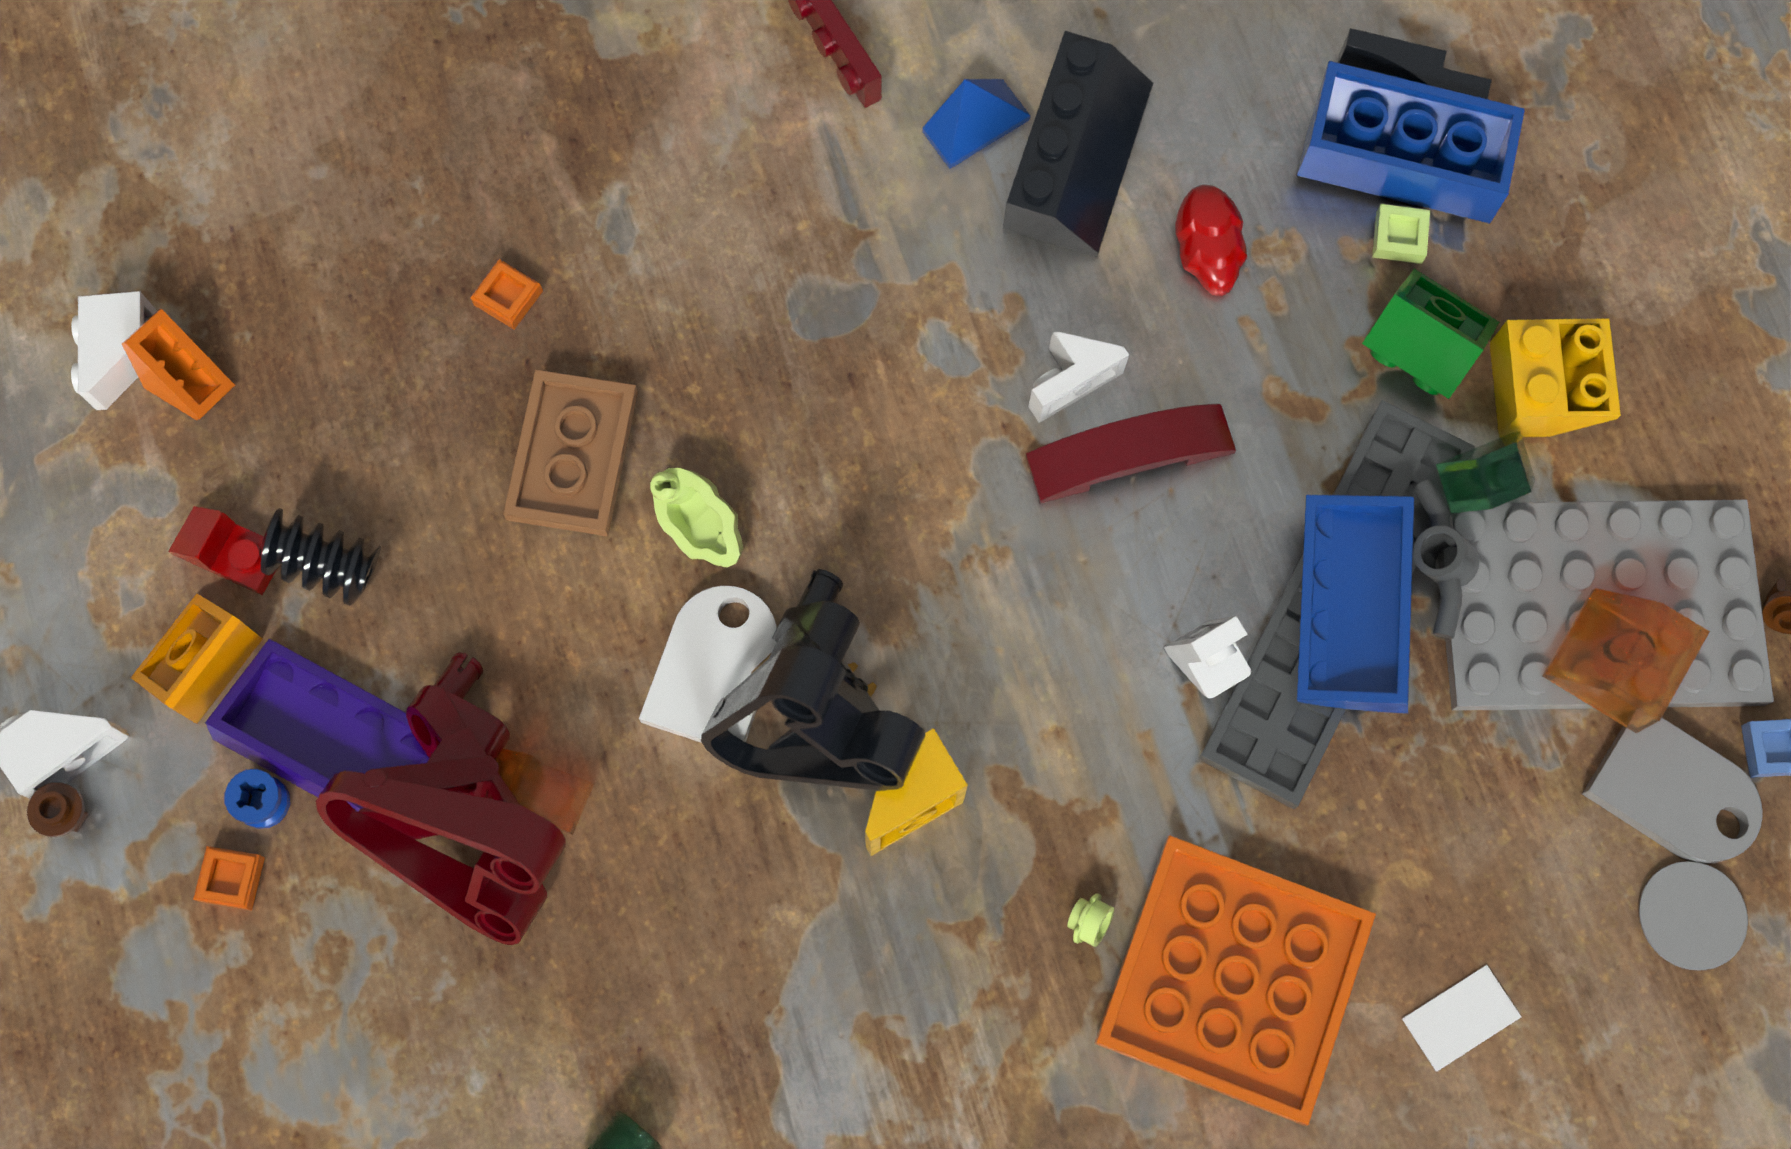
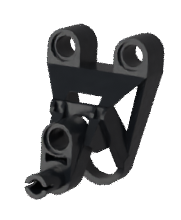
M822 569L812 572L811 579L797 607L789 608L785 611L772 637L777 643L769 659L726 697L720 700L701 735V742L705 749L716 759L735 770L758 778L876 791L899 789L904 785L923 743L925 733L916 722L908 717L888 710H879L868 694L867 683L861 678H857L843 660L859 628L860 621L853 612L844 606L834 603L838 593L843 588L842 580L835 574ZM770 701L780 714L787 717L785 725L790 728V730L770 745L767 750L748 744L727 730Z

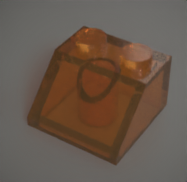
M1595 588L1588 596L1542 677L1634 733H1638L1661 720L1710 631L1662 602Z

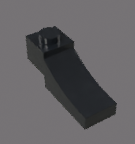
M1350 28L1337 62L1488 99L1492 79L1443 68L1447 53L1445 50Z

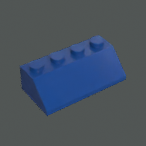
M1329 61L1306 134L1297 176L1491 223L1509 194L1525 108Z

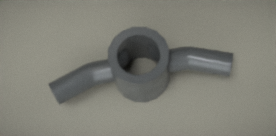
M1428 479L1420 482L1414 488L1416 495L1430 518L1431 528L1426 529L1418 536L1413 546V559L1416 566L1437 583L1440 588L1441 599L1433 634L1453 639L1462 605L1461 587L1467 585L1475 577L1479 569L1480 558L1476 548L1458 531L1453 529L1450 510L1434 481ZM1447 547H1457V555L1454 561L1447 567L1436 569V559L1439 553Z

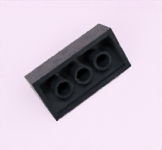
M1064 31L1006 202L1003 229L1094 257L1098 256L1153 87V82L1112 44Z

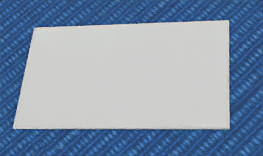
M1486 965L1402 1018V1020L1437 1072L1521 1018V1015Z

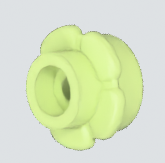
M1094 894L1090 901L1080 898L1070 914L1067 927L1074 930L1073 941L1077 944L1084 941L1094 947L1098 946L1110 926L1114 907L1102 902L1100 894Z

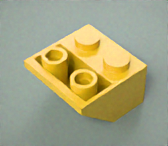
M1609 318L1507 320L1490 341L1499 438L1550 437L1612 421L1621 416Z

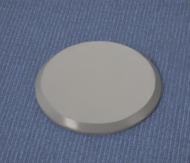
M1691 861L1668 865L1660 869L1649 879L1640 897L1639 920L1644 936L1657 954L1675 966L1696 971L1713 969L1731 960L1743 945L1748 928V915L1743 897L1735 884L1725 874L1709 865Z

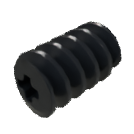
M278 508L271 518L259 553L261 557V572L269 576L281 565V579L287 583L294 581L302 572V587L304 589L312 590L322 579V594L325 597H333L343 587L344 604L349 606L354 604L369 584L377 565L381 546L379 545L369 557L364 556V539L358 538L349 550L345 549L343 531L339 530L329 542L323 540L324 524L318 523L309 534L303 533V516L298 515L286 527L283 525V509Z

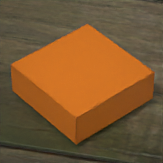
M499 259L470 299L473 305L515 330L541 295L543 289L540 283Z
M207 846L193 900L252 911L265 857L258 854Z

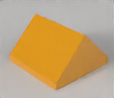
M196 594L134 672L131 679L162 703L198 724L263 638L229 612L201 595Z

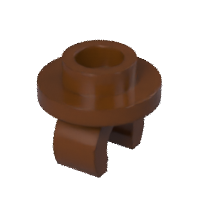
M1779 578L1768 592L1763 604V621L1774 631L1791 634V590H1786V580Z
M61 782L49 783L39 788L32 795L27 806V818L31 827L39 834L47 837H62L72 831L78 832L89 815L85 811L84 800L80 792L74 787Z

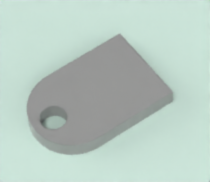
M1642 704L1632 710L1582 795L1673 854L1691 862L1712 864L1738 856L1754 842L1762 823L1763 811L1758 790L1750 777L1740 767ZM1721 810L1733 813L1739 821L1740 831L1735 839L1724 836L1717 827L1716 818Z

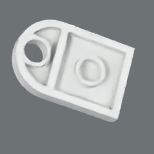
M734 586L712 587L701 591L686 602L674 622L641 711L640 722L701 742V735L720 700L750 676L751 672L772 653L777 643L772 638L777 626L768 606L752 592ZM729 603H741L749 610L747 621L736 628L727 627L722 624L719 616L723 607ZM756 711L727 730L746 742Z

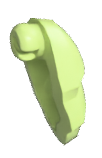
M668 468L663 472L656 473L651 479L650 490L653 494L656 517L664 532L673 538L678 547L690 559H704L722 567L736 564L744 549L738 530V514L719 496L717 487L699 473L683 468Z

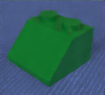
M1414 268L1394 294L1362 344L1371 349L1370 354L1381 364L1391 368L1397 366L1412 375L1414 383L1425 392L1432 395L1441 394L1449 399L1486 347L1500 322Z

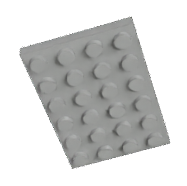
M1748 500L1447 504L1452 516L1453 529L1458 531L1476 548L1480 558L1479 569L1475 577L1467 585L1461 587L1462 605L1455 636L1453 639L1445 638L1452 711L1635 708L1640 704L1646 708L1766 706L1774 702ZM1450 546L1439 553V569L1449 566L1454 561L1457 555V547Z

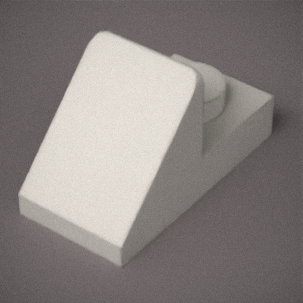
M1053 332L1049 351L1062 369V372L1058 368L1052 369L1034 382L1028 408L1039 423L1123 374L1129 357L1128 352L1123 346L1063 332Z
M1237 616L1206 621L1164 646L1168 656L1207 698H1214L1251 674L1249 665L1235 643L1248 635Z

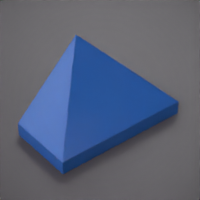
M964 79L923 126L922 133L948 168L951 169L1028 122L1031 115L1003 79Z

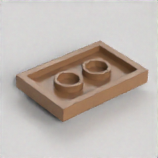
M535 369L503 513L507 521L602 536L609 535L638 395L636 385Z

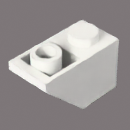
M140 291L78 296V315L73 316L71 323L72 335L75 343L78 345V363L72 365L71 379L76 393L82 396L96 410L108 409L138 378L122 343L157 312Z

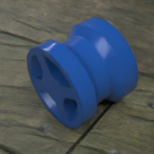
M249 769L236 774L230 780L224 792V803L228 813L236 820L257 829H265L279 824L287 815L290 807V794L287 787L279 779L272 777L265 771ZM250 792L252 795L251 805L246 806L249 803Z

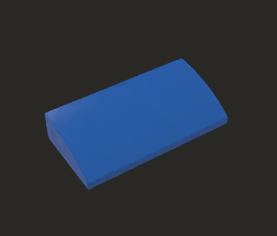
M1306 495L1297 702L1351 710L1408 713L1414 497Z

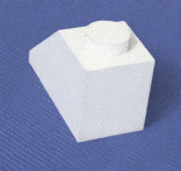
M29 710L27 713H20L8 718L0 725V768L18 794L31 798L39 788L46 784L54 782L67 784L129 739L130 736L124 728L106 718Z

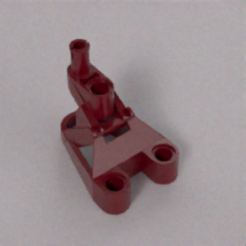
M458 652L454 654L450 664L436 683L423 686L406 709L409 727L429 757L428 761L420 764L375 768L367 771L365 774L352 771L335 773L318 796L316 807L324 823L339 837L459 921L494 941L515 945L522 940L547 899V891L542 883L565 848L566 839L562 831L555 824L521 806L498 773L499 765L496 758L509 741L510 732L500 719L463 699L475 681L483 674V668L477 659L472 657L464 669L462 664L467 659L468 654ZM347 801L365 808L356 811ZM441 835L484 852L475 864V867L472 868L417 841V839Z

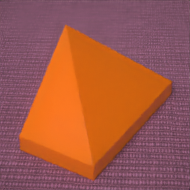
M162 308L155 312L122 343L144 389L195 420L201 419L235 386Z

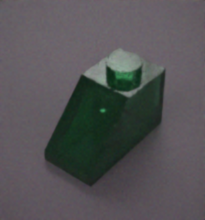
M1521 431L1513 432L1436 464L1451 513L1493 509L1531 493L1535 483V476Z

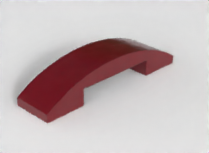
M1204 404L1147 413L1101 425L1044 445L1026 453L1025 457L1039 503L1041 504L1087 492L1092 484L1181 461H1185L1186 466L1231 455L1236 452V448L1222 405Z

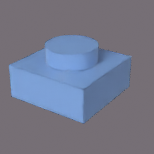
M1791 719L1750 721L1741 725L1750 778L1791 776Z

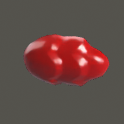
M1202 184L1190 190L1184 197L1178 210L1175 229L1180 243V258L1183 269L1196 276L1200 284L1210 294L1223 296L1232 290L1239 276L1240 267L1247 260V248L1242 235L1243 220L1234 201L1224 191L1214 185Z

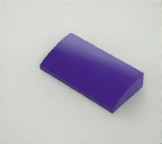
M268 639L205 722L214 741L316 797L320 795L335 773L352 771L365 774L367 771L375 768L426 763L429 759L413 735L404 711L271 639ZM347 801L356 811L365 808Z

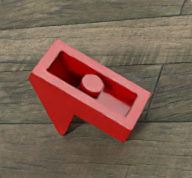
M194 506L168 551L176 557L262 596L275 574L274 572L268 576L261 572V557L259 553L264 536L236 524L224 512Z

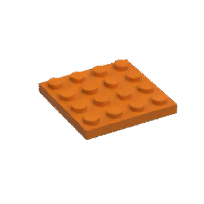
M1169 835L1165 840L1094 1044L1301 1125H1309L1376 914Z

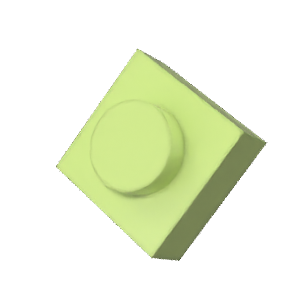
M1380 204L1375 217L1372 258L1422 264L1427 256L1430 210Z

